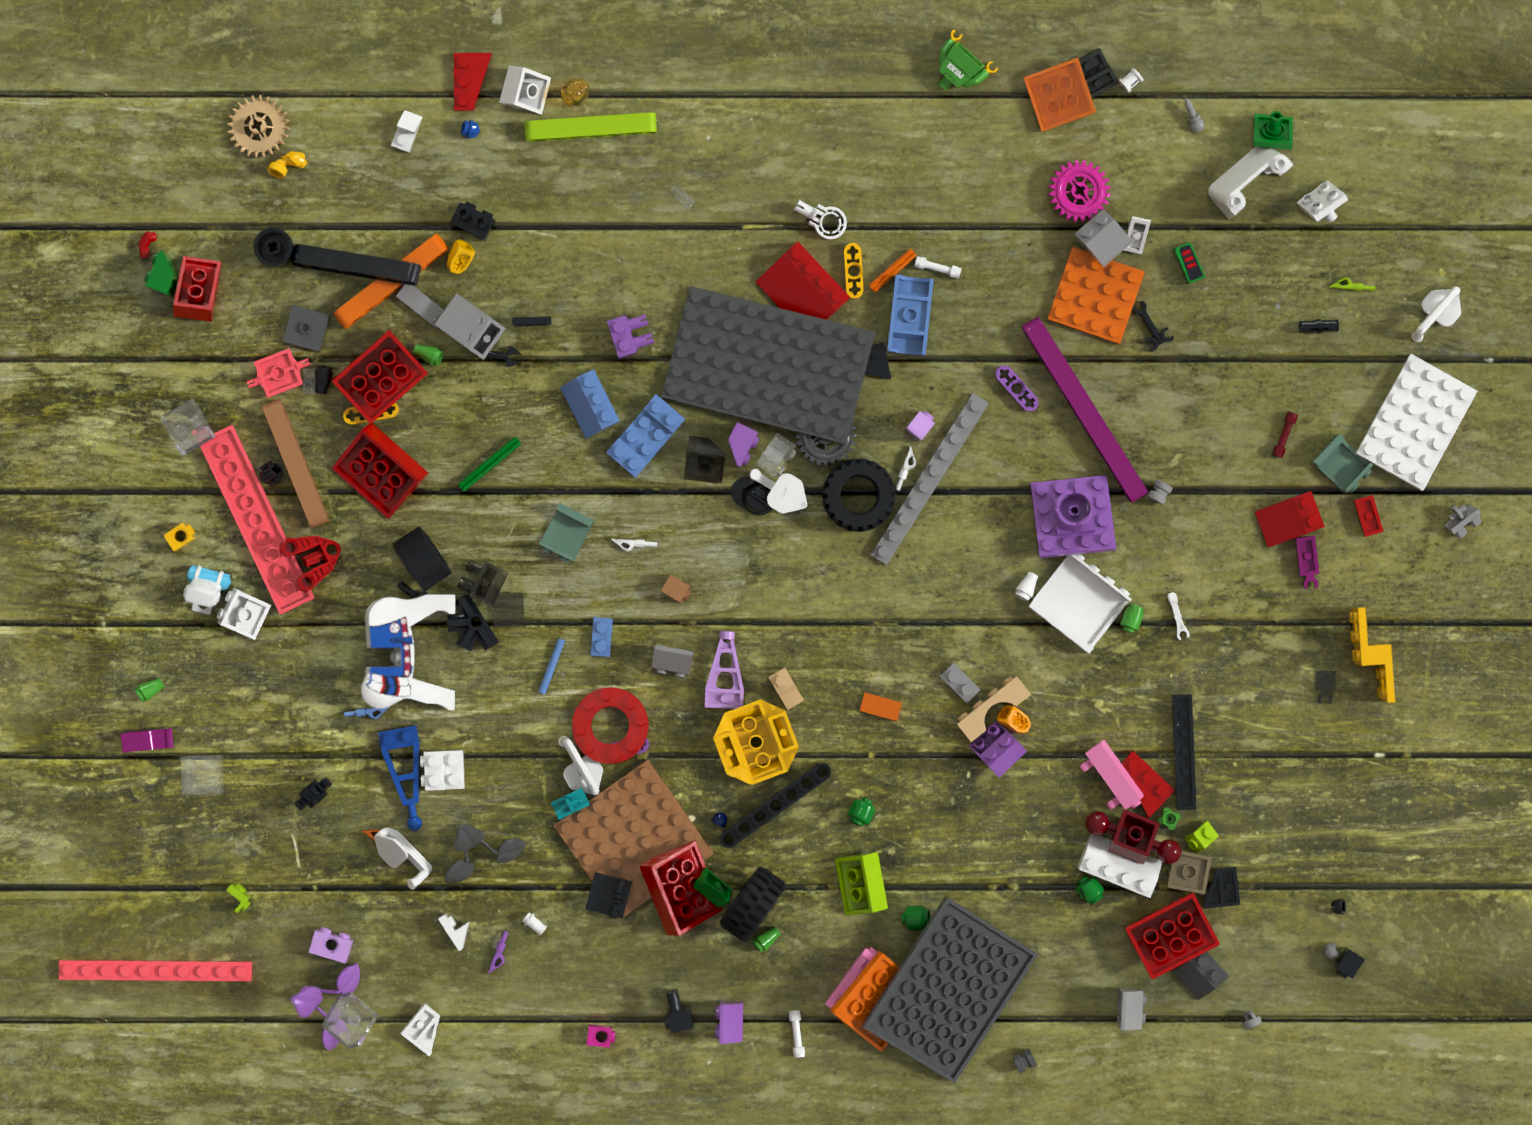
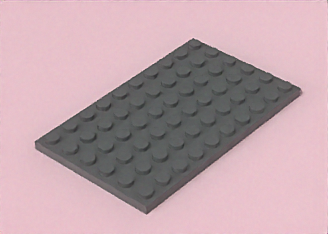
M690 286L661 397L847 445L876 333Z

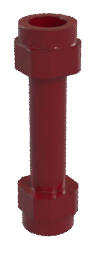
M1287 411L1284 421H1286L1278 444L1274 446L1271 455L1283 458L1286 451L1284 447L1293 424H1296L1297 414Z

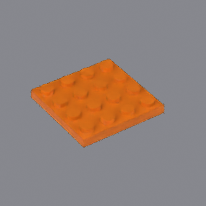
M1072 247L1047 320L1120 344L1145 271L1113 260L1103 267L1087 251Z
M878 951L830 1011L882 1052L889 1043L863 1028L862 1024L899 966L881 951Z

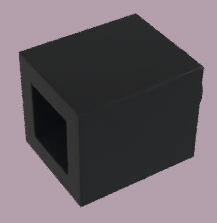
M1345 948L1333 967L1338 969L1336 973L1346 979L1349 976L1353 979L1365 959L1350 949Z

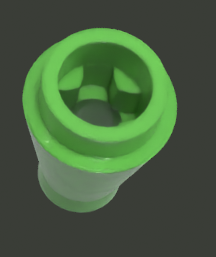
M416 344L413 351L414 355L432 366H438L443 357V351L436 347Z
M160 678L138 685L135 691L142 702L146 700L148 702L165 687Z
M773 926L754 936L755 938L752 940V943L761 953L767 951L781 934Z

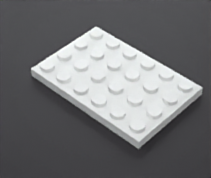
M1409 354L1355 454L1416 489L1424 491L1478 391L1413 354Z

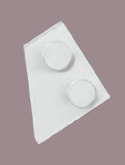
M424 1003L400 1032L401 1035L430 1056L440 1014Z

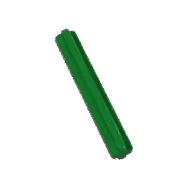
M513 437L458 483L462 491L469 489L521 445L518 438Z

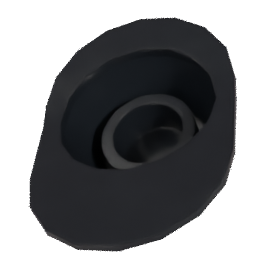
M742 477L733 484L731 489L732 498L745 510L754 515L761 516L768 514L773 509L767 502V497L771 490L764 485L752 480L750 477Z

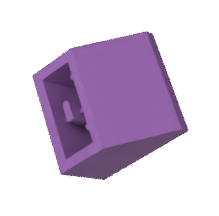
M738 422L729 437V444L737 467L741 468L742 465H747L751 457L748 454L750 448L755 449L759 437H757L758 432Z
M997 720L969 745L999 778L1027 752Z
M720 1001V1006L716 1005V1019H720V1025H716L715 1039H719V1044L742 1042L743 1001Z

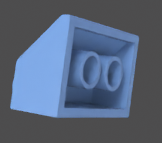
M594 369L560 387L586 439L620 422Z

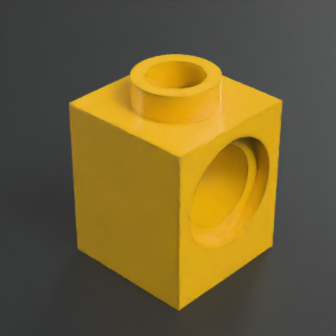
M181 523L163 535L174 552L179 551L196 539L194 537V534H196L190 524L186 525V523ZM179 531H183L186 534V538L182 542L177 539Z

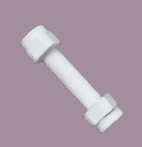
M917 256L914 267L922 270L927 268L949 274L951 278L959 279L962 268L953 265L952 267L927 261V258Z
M800 1010L789 1011V1020L792 1022L793 1055L794 1058L805 1056L799 1023L801 1015Z

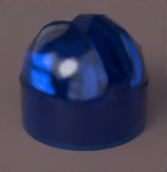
M718 812L712 817L711 822L725 828L727 817L724 813Z

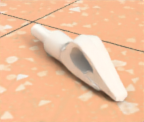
M909 446V451L898 475L899 480L895 488L898 491L901 489L903 480H906L908 470L916 466L911 446ZM912 457L913 464L909 465V458Z
M611 538L614 543L626 552L631 551L634 547H657V542ZM626 543L629 547L625 548L621 544Z

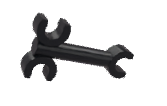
M1142 300L1140 302L1142 310H1137L1133 306L1132 311L1140 315L1153 336L1144 341L1145 343L1149 341L1154 343V347L1149 350L1153 352L1160 344L1170 342L1174 337H1164V332L1168 330V327L1162 329L1159 333L1146 312V303Z

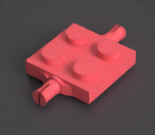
M288 348L254 362L257 378L247 381V384H250L248 387L252 388L261 385L265 390L267 398L304 385L300 369L311 365L308 362L309 359L306 358L297 362L293 357L291 349Z

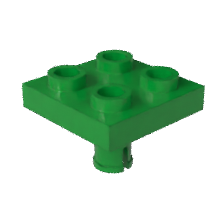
M1273 111L1271 115L1254 114L1253 146L1292 150L1293 117H1285L1278 111Z

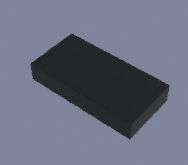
M552 317L512 318V324L515 327L547 326L552 324Z

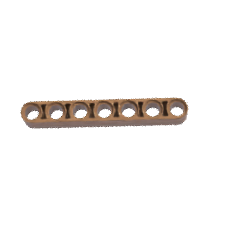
M281 399L263 405L264 414L310 527L314 528L329 522L327 511Z

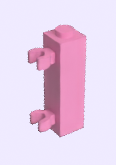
M1104 739L1085 753L1089 759L1082 763L1080 768L1085 772L1094 766L1116 796L1107 803L1110 810L1120 803L1125 810L1129 807L1134 809L1142 803L1140 800L1144 796Z
M865 947L825 1001V1005L830 1008L835 1005L877 954L878 951L873 947H870V949Z

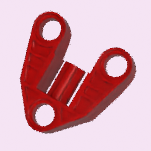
M319 536L289 538L280 544V552L288 558L315 548V552L302 557L303 564L306 567L322 562V565L311 569L297 578L296 585L301 592H308L333 570L341 552L340 545L337 542ZM286 543L292 545V553H288L285 550L284 547ZM328 545L336 548L335 555L327 553ZM304 577L310 583L308 588L303 587L301 584V580Z

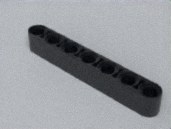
M295 244L291 259L292 265L301 268L412 286L418 284L421 265L412 262L302 244Z
M826 763L816 764L723 831L720 836L721 844L726 848L734 847L826 781L831 775L830 767ZM821 766L828 769V773L824 777L817 775V769ZM808 777L812 780V785L809 788H804L801 785V781L803 778ZM788 789H794L797 792L794 799L786 797L785 793ZM773 800H778L781 803V807L778 810H772L770 803ZM758 811L765 813V819L761 822L754 818L755 813ZM743 822L748 823L750 826L749 831L746 833L739 830V825ZM732 834L734 841L731 844L725 843L723 840L724 835Z

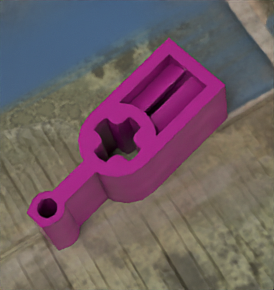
M172 728L121 733L123 753L174 747Z

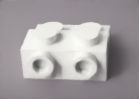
M233 588V591L229 590L226 594L225 601L227 603L224 609L220 608L218 611V623L255 640L271 605Z
M463 750L426 751L424 756H420V765L424 767L425 775H421V786L425 787V791L465 789Z

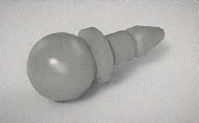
M1185 99V107L1190 116L1187 118L1188 122H1190L1189 127L1194 133H1199L1203 131L1205 123L1200 118V114H1196L1190 100Z

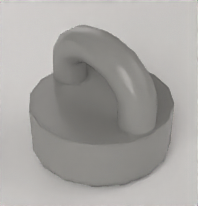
M1251 1010L1244 1012L1245 1021L1242 1022L1244 1029L1247 1030L1262 1024L1260 1016L1256 1017Z

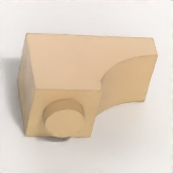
M785 667L768 677L787 710L804 701Z

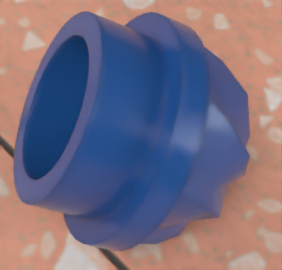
M464 120L461 127V135L465 136L466 139L477 137L480 133L478 124L473 120Z

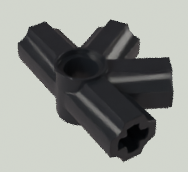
M469 593L455 601L461 614L447 615L448 632L462 631L456 643L457 645L472 651L478 639L486 651L499 643ZM475 617H480L482 624L475 628L472 625V620Z

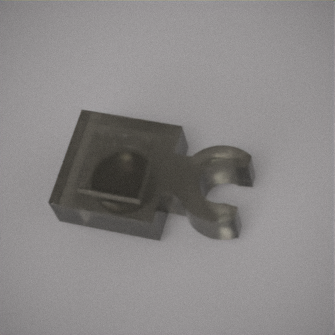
M1315 671V690H1320V694L1317 696L1318 703H1322L1323 696L1328 698V704L1332 703L1333 698L1330 690H1335L1336 671Z

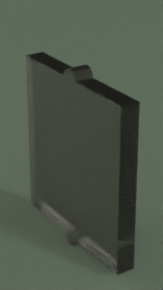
M506 592L505 594L491 595L493 628L511 629V627L525 626L523 593L509 594V592Z

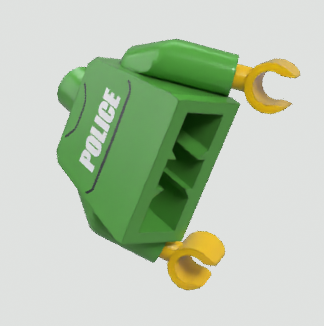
M956 30L951 32L950 39L945 42L939 55V71L944 77L938 84L945 90L952 84L958 88L960 86L967 88L978 85L989 74L997 71V68L993 71L989 69V65L993 62H989L985 66L959 42L961 41L962 34L959 38L953 36Z

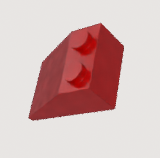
M183 256L173 302L174 317L212 322L221 261Z
M1312 491L1254 512L1267 547L1325 527Z

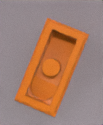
M864 692L859 711L897 721L902 703Z

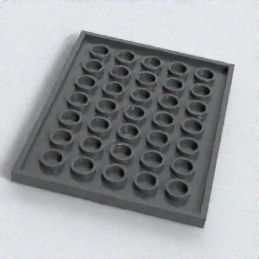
M945 896L863 1022L862 1027L951 1082L956 1083L1038 954Z

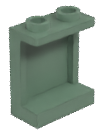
M1337 434L1311 461L1344 494L1352 493L1359 486L1357 482L1361 478L1365 479L1372 472L1370 468L1373 466L1365 459L1356 455V450L1345 441L1341 434Z

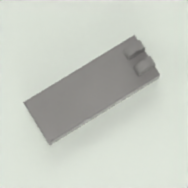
M405 284L396 297L435 328H438L434 323L444 309L416 287Z

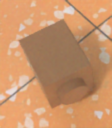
M672 575L669 576L661 589V592L679 603L682 600L686 602L691 594L690 586Z

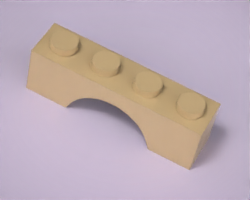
M1017 676L1006 678L1002 682L1003 686L1000 689L994 688L987 694L988 698L985 701L979 700L972 706L973 710L970 713L964 712L957 718L958 722L956 725L970 742L986 731L985 715L990 707L1000 702H1007L1017 706L1031 695Z

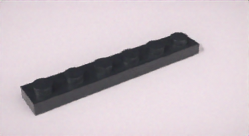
M1192 694L1172 695L1176 810L1196 809Z

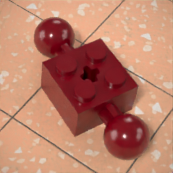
M1123 810L1117 824L1110 823L1107 815L1100 811L1090 813L1085 820V827L1090 834L1095 836L1105 833L1112 835L1107 851L1135 862L1144 864L1149 857L1150 851L1156 852L1158 858L1166 864H1173L1181 857V847L1176 841L1167 839L1159 842L1155 840L1160 823L1130 811Z

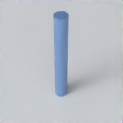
M558 638L540 685L539 693L546 694L565 643L563 639Z

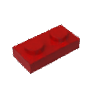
M1373 495L1353 500L1364 537L1384 532Z

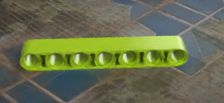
M652 112L531 120L524 122L526 142L657 133L656 113Z

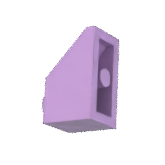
M920 411L905 430L920 442L935 424L932 421L934 417L926 411L924 413Z

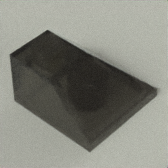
M689 436L684 479L722 484L726 453L709 438Z

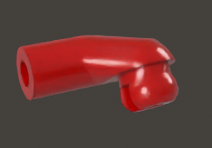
M147 231L139 240L138 246L141 259L150 258L148 246L151 242L157 240L155 232Z

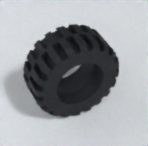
M862 458L850 459L839 464L828 475L823 486V506L830 519L839 527L855 532L869 531L881 525L891 514L896 500V490L891 476L876 462ZM855 477L868 479L873 483L877 491L875 505L865 513L849 511L841 500L842 487L848 480Z
M758 867L726 910L719 922L721 927L740 941L747 942L777 903L786 888L785 882L765 867Z

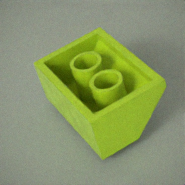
M878 852L835 859L845 915L867 914L888 909Z

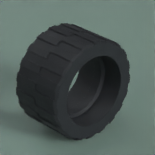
M418 526L393 543L397 555L423 591L429 590L451 575V570L421 527Z

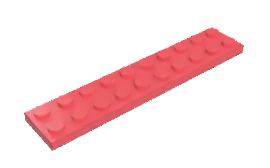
M230 425L199 440L198 443L279 614L281 615L315 599L312 590L301 592L297 588L296 580L304 573L296 556L288 558L280 552V544L287 537L234 425ZM286 543L285 550L288 553H292L293 550L290 544ZM305 577L302 578V586L305 588L310 587Z

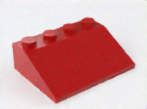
M798 241L756 281L779 308L828 320L850 299L848 294Z
M388 329L331 380L362 416L372 424L424 378L428 372L392 331Z
M373 423L368 424L360 431L331 468L388 519L391 518L429 474Z
M696 841L658 855L639 866L667 935L680 936L723 910L722 907H717L693 887L703 869L706 868Z
M1192 892L1123 927L1151 980L1220 945L1199 902Z

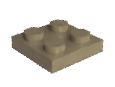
M1181 851L1180 859L1170 865L1166 887L1205 895L1212 857Z

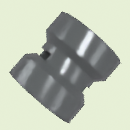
M1030 1049L1024 1050L1021 1054L1022 1056L1019 1054L1012 1056L1020 1074L1025 1072V1067L1034 1068L1037 1066Z

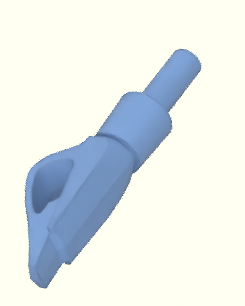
M389 707L358 708L356 711L344 712V716L357 715V717L368 715L371 719H378ZM375 711H381L377 716L372 714Z

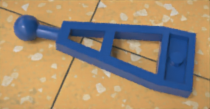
M417 726L378 732L381 752L403 806H408L410 818L407 820V826L410 830L417 831L422 827V820L417 816L415 804L419 803L420 742ZM414 745L413 773L398 776L388 750ZM413 779L412 799L406 798L400 781Z

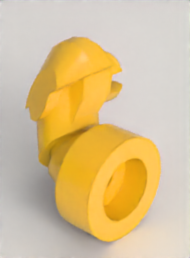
M290 151L286 155L281 156V159L270 162L267 172L275 178L284 179L288 172L287 165L299 168L306 166L305 154Z

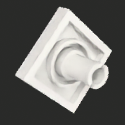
M1327 180L1315 190L1303 196L1297 204L1300 209L1316 222L1324 217L1327 222H1332L1337 218L1334 210L1348 201L1346 194Z

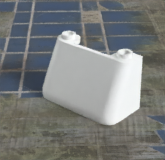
M1255 147L1211 184L1208 189V195L1229 220L1245 206L1246 201L1240 192L1241 189L1262 171L1265 175L1276 173L1281 176L1293 164L1285 155L1272 148Z

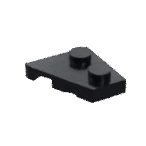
M1236 866L1216 868L1203 903V909L1240 905Z

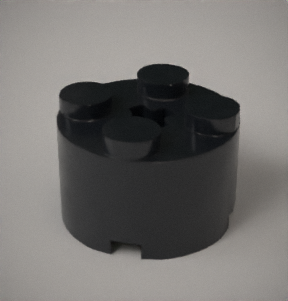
M273 227L261 231L256 236L253 246L255 255L260 262L271 268H280L291 261L295 245L292 238L285 231ZM271 245H274V246L276 245V246L278 247V250H277V251L274 250V251L272 252V249L270 248V246H271Z

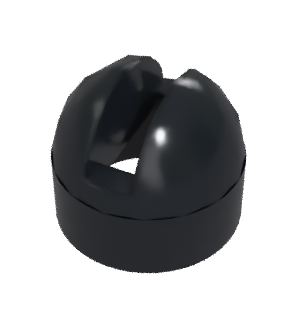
M1336 899L1332 901L1331 906L1334 907L1331 909L1332 912L1335 914H1345V900Z

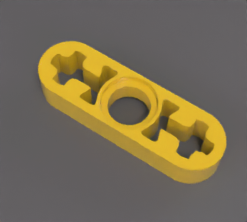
M850 243L844 249L846 293L851 299H858L863 294L862 255L860 246L856 243ZM851 247H854V250H858V253L855 254V260L859 259V263H847V260L851 261V254H847ZM850 266H857L859 268L857 276L849 275L848 269ZM860 278V282L856 281V287L860 288V291L857 292V295H853V292H849V289L853 287V282L848 283V279L856 280Z
M395 402L392 407H395V410L392 411L391 415H389V412H384L383 417H378L375 421L397 416L399 412L397 403ZM355 407L347 408L343 413L344 421L350 425L368 422L365 418L361 420V416L355 417L353 422L347 418V415H350V411H353L355 414L360 413Z

